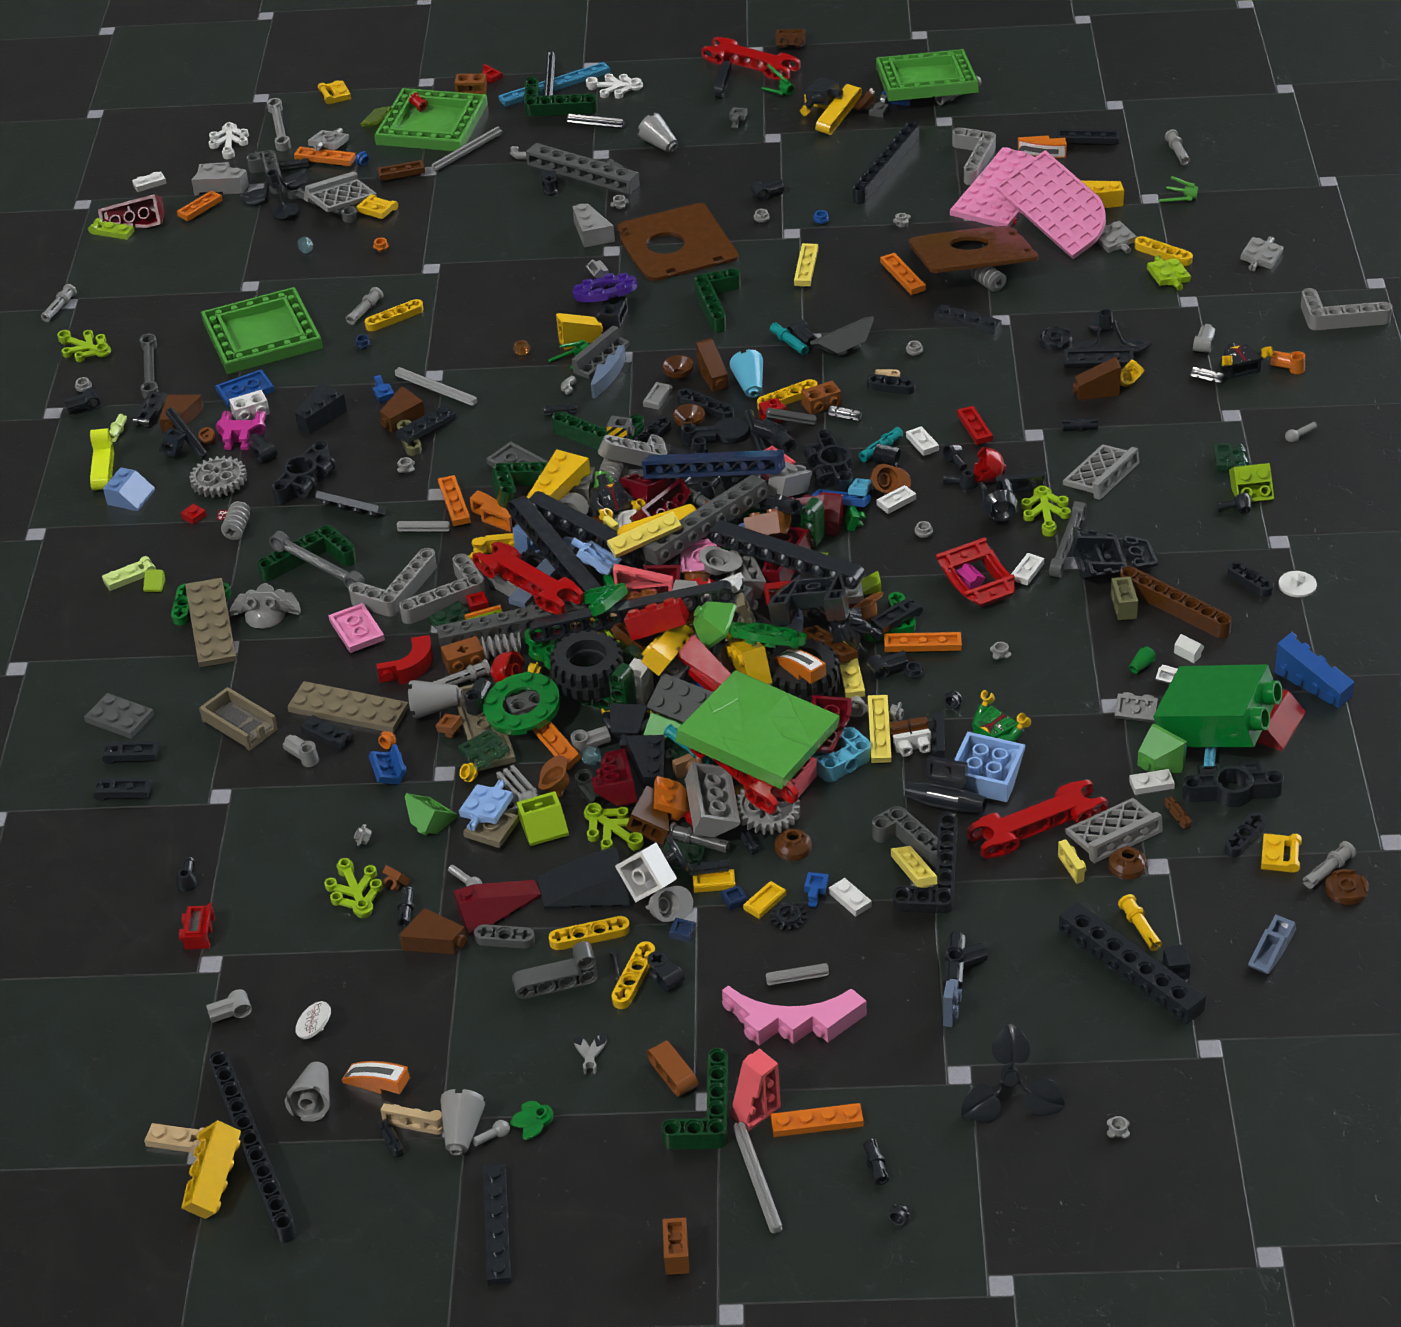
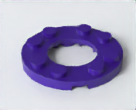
M608 273L601 278L583 280L582 284L574 286L572 293L576 301L597 302L626 295L634 291L638 285L636 277L628 275V273H620L618 275ZM606 284H608V286L616 285L615 287L603 290V287H606Z

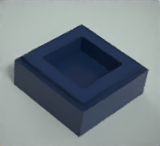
M740 885L720 892L721 898L729 910L740 907L748 901V897Z
M675 918L669 931V938L689 942L696 928V922Z

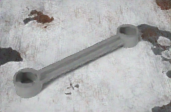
M272 98L267 101L268 112L272 113L277 135L275 138L276 149L278 151H287L291 148L290 138L285 134L282 121V102L279 98Z

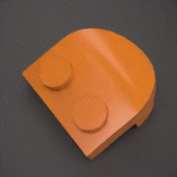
M657 776L654 784V809L670 813V820L679 821L682 817H685L686 813L690 812L687 790L679 782Z

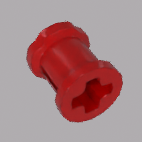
M417 92L413 93L408 99L409 103L417 107L419 112H422L428 106V101L423 100Z

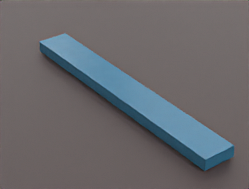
M601 62L555 77L553 91L584 82L589 77H599L611 73L610 67ZM545 81L539 82L540 95H544ZM525 87L499 95V101L505 107L524 101Z

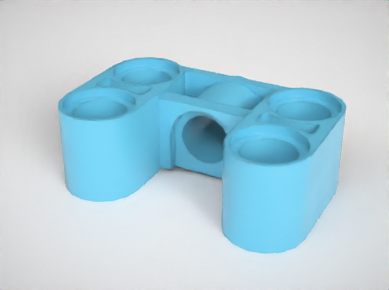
M844 728L840 736L841 749L835 753L815 752L811 756L817 759V775L824 781H837L839 778L853 772L871 760L870 741L855 728Z

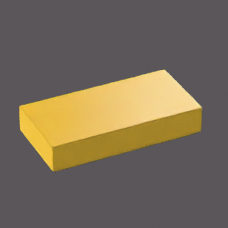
M734 869L728 872H721L719 870L718 873L704 875L699 873V875L693 876L694 893L721 891L734 887Z
M770 881L743 904V908L760 919L787 895V891Z

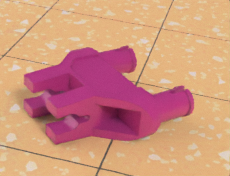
M224 411L221 420L216 423V429L223 442H225L224 450H232L234 442H242L241 450H248L247 440L250 438V435L255 433L262 435L265 431L266 425L264 421L266 413L257 411L253 420H232L233 414L229 411L226 414V411Z

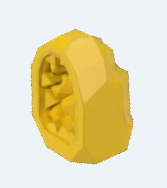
M1131 359L1121 370L1120 386L1128 387L1132 385L1144 372V369L1136 361Z

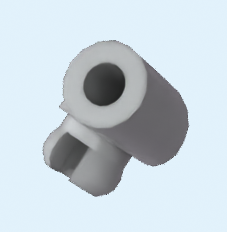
M511 146V156L518 160L527 159L526 152H518V146Z
M573 375L561 383V391L565 392L566 395L572 393L573 388L571 386L577 382Z

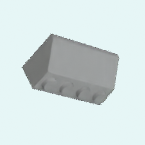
M692 762L685 778L694 835L716 837L739 826L740 818L732 776L721 766Z

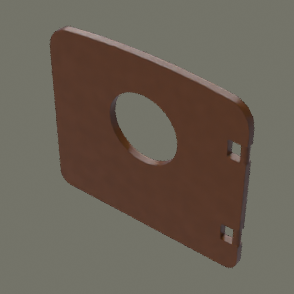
M695 203L627 220L617 226V233L625 250L640 272L649 280H664L672 276L711 268L739 259L738 252L704 203ZM665 235L676 236L684 241L681 249L666 254L655 253L647 247L649 241Z
M1009 226L949 231L916 236L909 239V246L932 273L1030 262L1039 259L1038 253L1032 249L1030 244L1018 234L1015 228ZM965 240L982 241L988 244L983 248L973 250L957 249L950 246L955 242Z

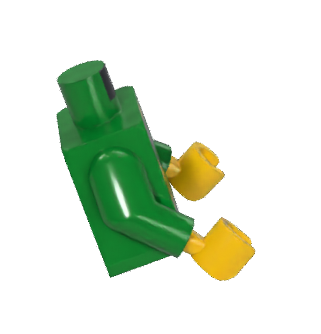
M983 690L981 692L983 702L979 704L972 723L973 733L1016 742L1023 732L1022 728H1027L1031 725V719L1026 717L1024 713H1020L1017 716L1018 722H1016L995 707L990 706L988 708V704L993 703L995 697L991 693L990 697L985 699L988 692Z

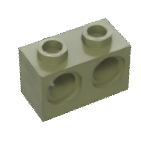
M1131 577L1112 578L1111 598L1117 619H1136L1138 600Z

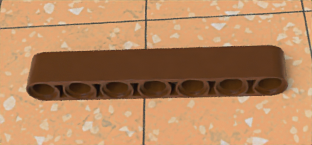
M1126 566L1121 568L1120 577H1131L1137 598L1217 638L1229 637L1232 621L1229 614L1134 567Z

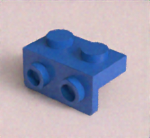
M393 744L390 752L371 751L369 759L377 782L400 785L407 769L403 763L402 754L399 752L398 746Z

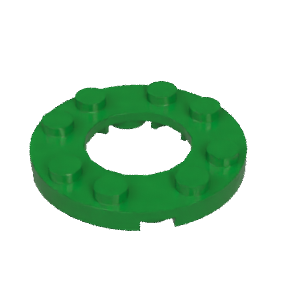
M733 622L729 629V633L733 638L746 639L745 643L748 644L765 643L764 646L776 648V645H785L789 648L799 649V646L806 644L807 634L804 632H800L799 635V631L778 625L772 626V624Z
M524 672L498 681L486 695L483 711L488 724L494 730L507 735L527 734L526 731L536 727L540 729L547 725L556 716L560 708L561 697L558 687L552 679L539 673ZM524 689L526 691L533 690L540 696L538 705L527 714L511 715L503 709L505 699L510 697V694L520 693Z

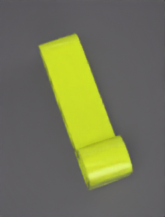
M109 428L90 430L93 447L90 475L92 491L103 490L112 478L114 447Z

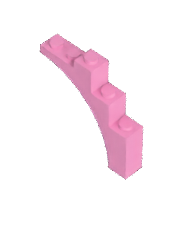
M730 986L722 990V1004L724 1008L733 1012L739 1021L744 1023L746 1037L756 1042L759 1046L778 1032L784 1039H788L793 1044L811 1031H814L818 1037H822L825 1041L829 1042L867 1015L866 1000L853 989L827 1001L806 1006L770 1005L748 998Z

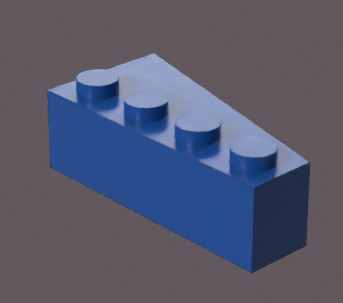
M1291 632L1277 644L1274 672L1337 708L1341 707L1353 697L1355 682L1337 667H1330L1322 655L1317 656L1314 654L1307 643L1302 644L1296 639L1297 635Z

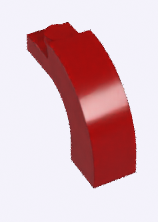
M430 635L411 638L412 650L405 658L376 664L379 682L399 680V685L422 676L430 668L433 661Z

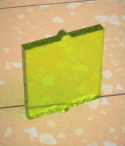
M392 107L374 109L360 124L361 127L378 124L392 110Z

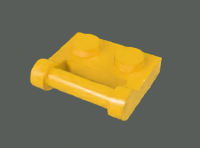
M343 80L334 81L329 84L320 83L318 85V89L324 95V100L327 104L351 99V94Z
M370 194L356 207L357 212L383 219L392 210H397L398 202L384 200Z
M1264 834L1261 869L1298 872L1300 869L1298 855L1299 846L1302 842L1301 836L1298 834L1290 836ZM1284 846H1290L1289 861H1283Z

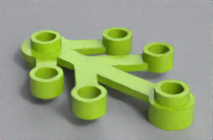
M62 330L57 334L61 344L71 343L77 345L62 349V354L65 358L71 357L75 353V360L82 362L85 360V357L94 355L106 357L111 353V348L106 343L104 334H99L95 337L97 345L93 344L92 339L94 335L92 330L83 332L86 342L71 337V333L68 330Z
M1039 486L1034 489V495L1031 498H1024L1021 501V508L1025 510L1023 512V519L1025 521H1033L1034 517L1042 512L1044 518L1042 534L1051 537L1056 534L1057 525L1052 521L1050 511L1059 515L1062 519L1070 518L1071 509L1067 507L1069 499L1066 496L1058 497L1052 494L1051 489L1046 486ZM1048 500L1057 503L1059 507L1049 503ZM1037 501L1041 502L1035 508L1029 510L1032 508V505L1035 504Z
M590 803L586 806L584 817L589 820L587 839L590 842L599 840L597 824L600 822L604 825L603 840L601 841L602 850L613 847V841L611 840L612 831L627 841L628 847L631 850L638 851L643 847L644 839L641 833H629L620 827L627 826L629 821V811L626 807L603 809L598 803ZM608 816H617L618 819H609Z
M348 858L340 859L337 864L338 874L346 878L349 887L337 884L335 878L326 879L324 882L325 889L333 892L330 895L331 903L336 906L341 905L352 908L357 917L366 918L373 911V899L383 889L382 881L380 879H373L377 876L376 867L373 865L366 866L364 868L365 875L357 884L353 875V862ZM370 883L371 889L363 898L362 893ZM342 894L354 897L355 901L343 898Z

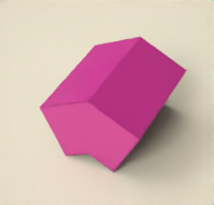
M964 563L962 568L957 570L958 576L970 590L981 586L985 579L970 564Z

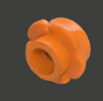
M377 238L374 241L373 248L379 252H383L389 247L385 238Z
M383 731L378 741L384 749H390L393 744L396 745V736L392 732Z

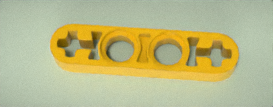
M1144 236L1135 239V249L1152 256L1160 255L1164 260L1178 259L1183 266L1192 264L1193 254L1189 251Z
M414 299L365 319L366 330L377 331L418 315L424 310L423 302L419 299Z
M808 379L761 396L757 399V408L759 410V403L775 398H783L779 400L785 405L801 400V390L818 385L817 381Z
M617 916L553 930L549 934L550 947L554 950L573 948L579 942L585 941L592 944L624 937L630 932L629 920L624 916ZM599 928L605 930L603 933L594 932L596 929ZM577 933L585 934L581 938L574 937Z
M641 942L636 946L612 992V1003L615 1008L626 1009L631 1005L650 967L647 957L655 951V947L651 942ZM635 965L643 966L640 970H634L632 967ZM628 980L635 981V983L630 986L624 984Z

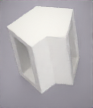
M1180 634L1175 643L1174 653L1195 663L1201 657L1204 646Z
M1162 665L1158 669L1156 680L1170 684L1178 669Z

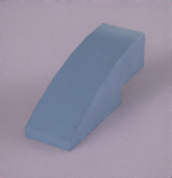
M1275 914L1269 928L1265 929L1248 963V967L1269 974L1291 941L1296 931V923Z

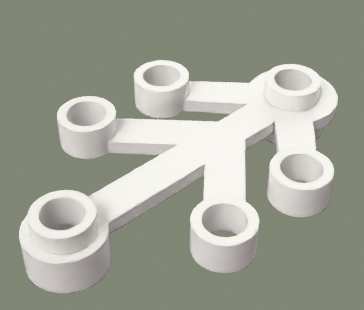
M606 74L605 82H598L596 77L586 79V86L589 90H595L597 87H609L600 90L601 98L609 97V93L613 91L615 98H622L623 93L630 90L638 91L643 87L641 79H631L627 74L619 75V80L613 74Z
M228 122L222 127L221 131L209 133V147L215 149L225 142V147L222 150L223 158L232 159L235 157L232 141L239 143L241 146L247 145L248 130L237 129L236 124Z

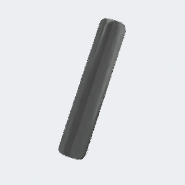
M767 408L766 417L808 425H815L816 423L815 415Z

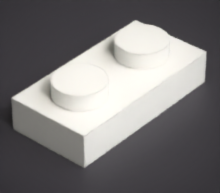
M161 171L132 180L137 192L167 184L166 178Z
M922 426L906 432V438L923 456L939 451L938 443Z
M904 485L877 499V506L889 514L916 500V493Z
M1027 553L1012 572L1015 576L1014 581L1028 586L1044 565V558Z
M1169 769L1129 775V782L1135 795L1174 789L1175 783Z
M846 878L829 887V894L855 917L872 907V901Z

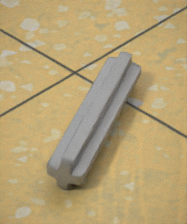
M398 521L397 530L399 532H449L450 522Z
M826 963L768 972L765 976L767 985H775L828 976L829 967Z

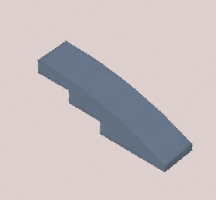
M618 345L615 355L607 356L605 365H597L591 382L592 398H597L605 391L621 371L626 360L624 345Z

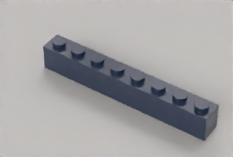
M784 450L648 455L641 462L644 479L779 474L786 467Z

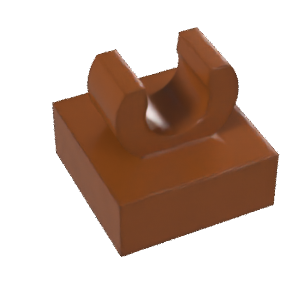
M445 714L436 724L437 731L445 733L447 738L454 739V733L460 731V726L463 723L462 716Z
M387 865L382 871L388 875L383 880V885L389 887L390 883L393 882L390 889L395 892L399 890L400 883L407 886L411 880Z

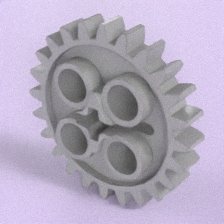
M216 456L214 460L209 458L208 462L203 460V464H197V468H193V472H190L191 476L189 477L194 492H198L199 495L204 493L205 497L211 494L213 498L217 494L218 497H221V494L227 496L228 492L234 493V489L239 490V485L243 486L244 481H247V472L245 465L242 464V461L238 462L237 458L232 460L231 456L228 459L223 456L219 459Z
M741 789L740 794L736 795L741 825L747 824V830L755 828V833L762 830L763 835H765L766 831L774 834V830L782 833V828L788 830L789 824L794 826L795 820H798L800 814V800L790 804L783 799L776 798L778 802L777 812L774 814L765 812L764 816V811L757 808L747 799L744 789Z

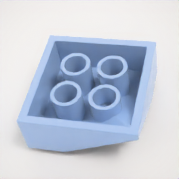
M967 731L954 759L968 763V778L963 788L990 799L1007 802L1015 784L1025 744Z

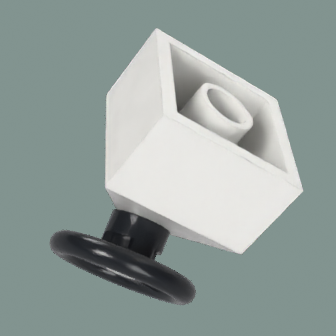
M670 835L666 836L670 849L663 853L657 843H654L615 866L635 902L676 880L677 878L671 869L673 865L679 863L685 872L689 871V866Z

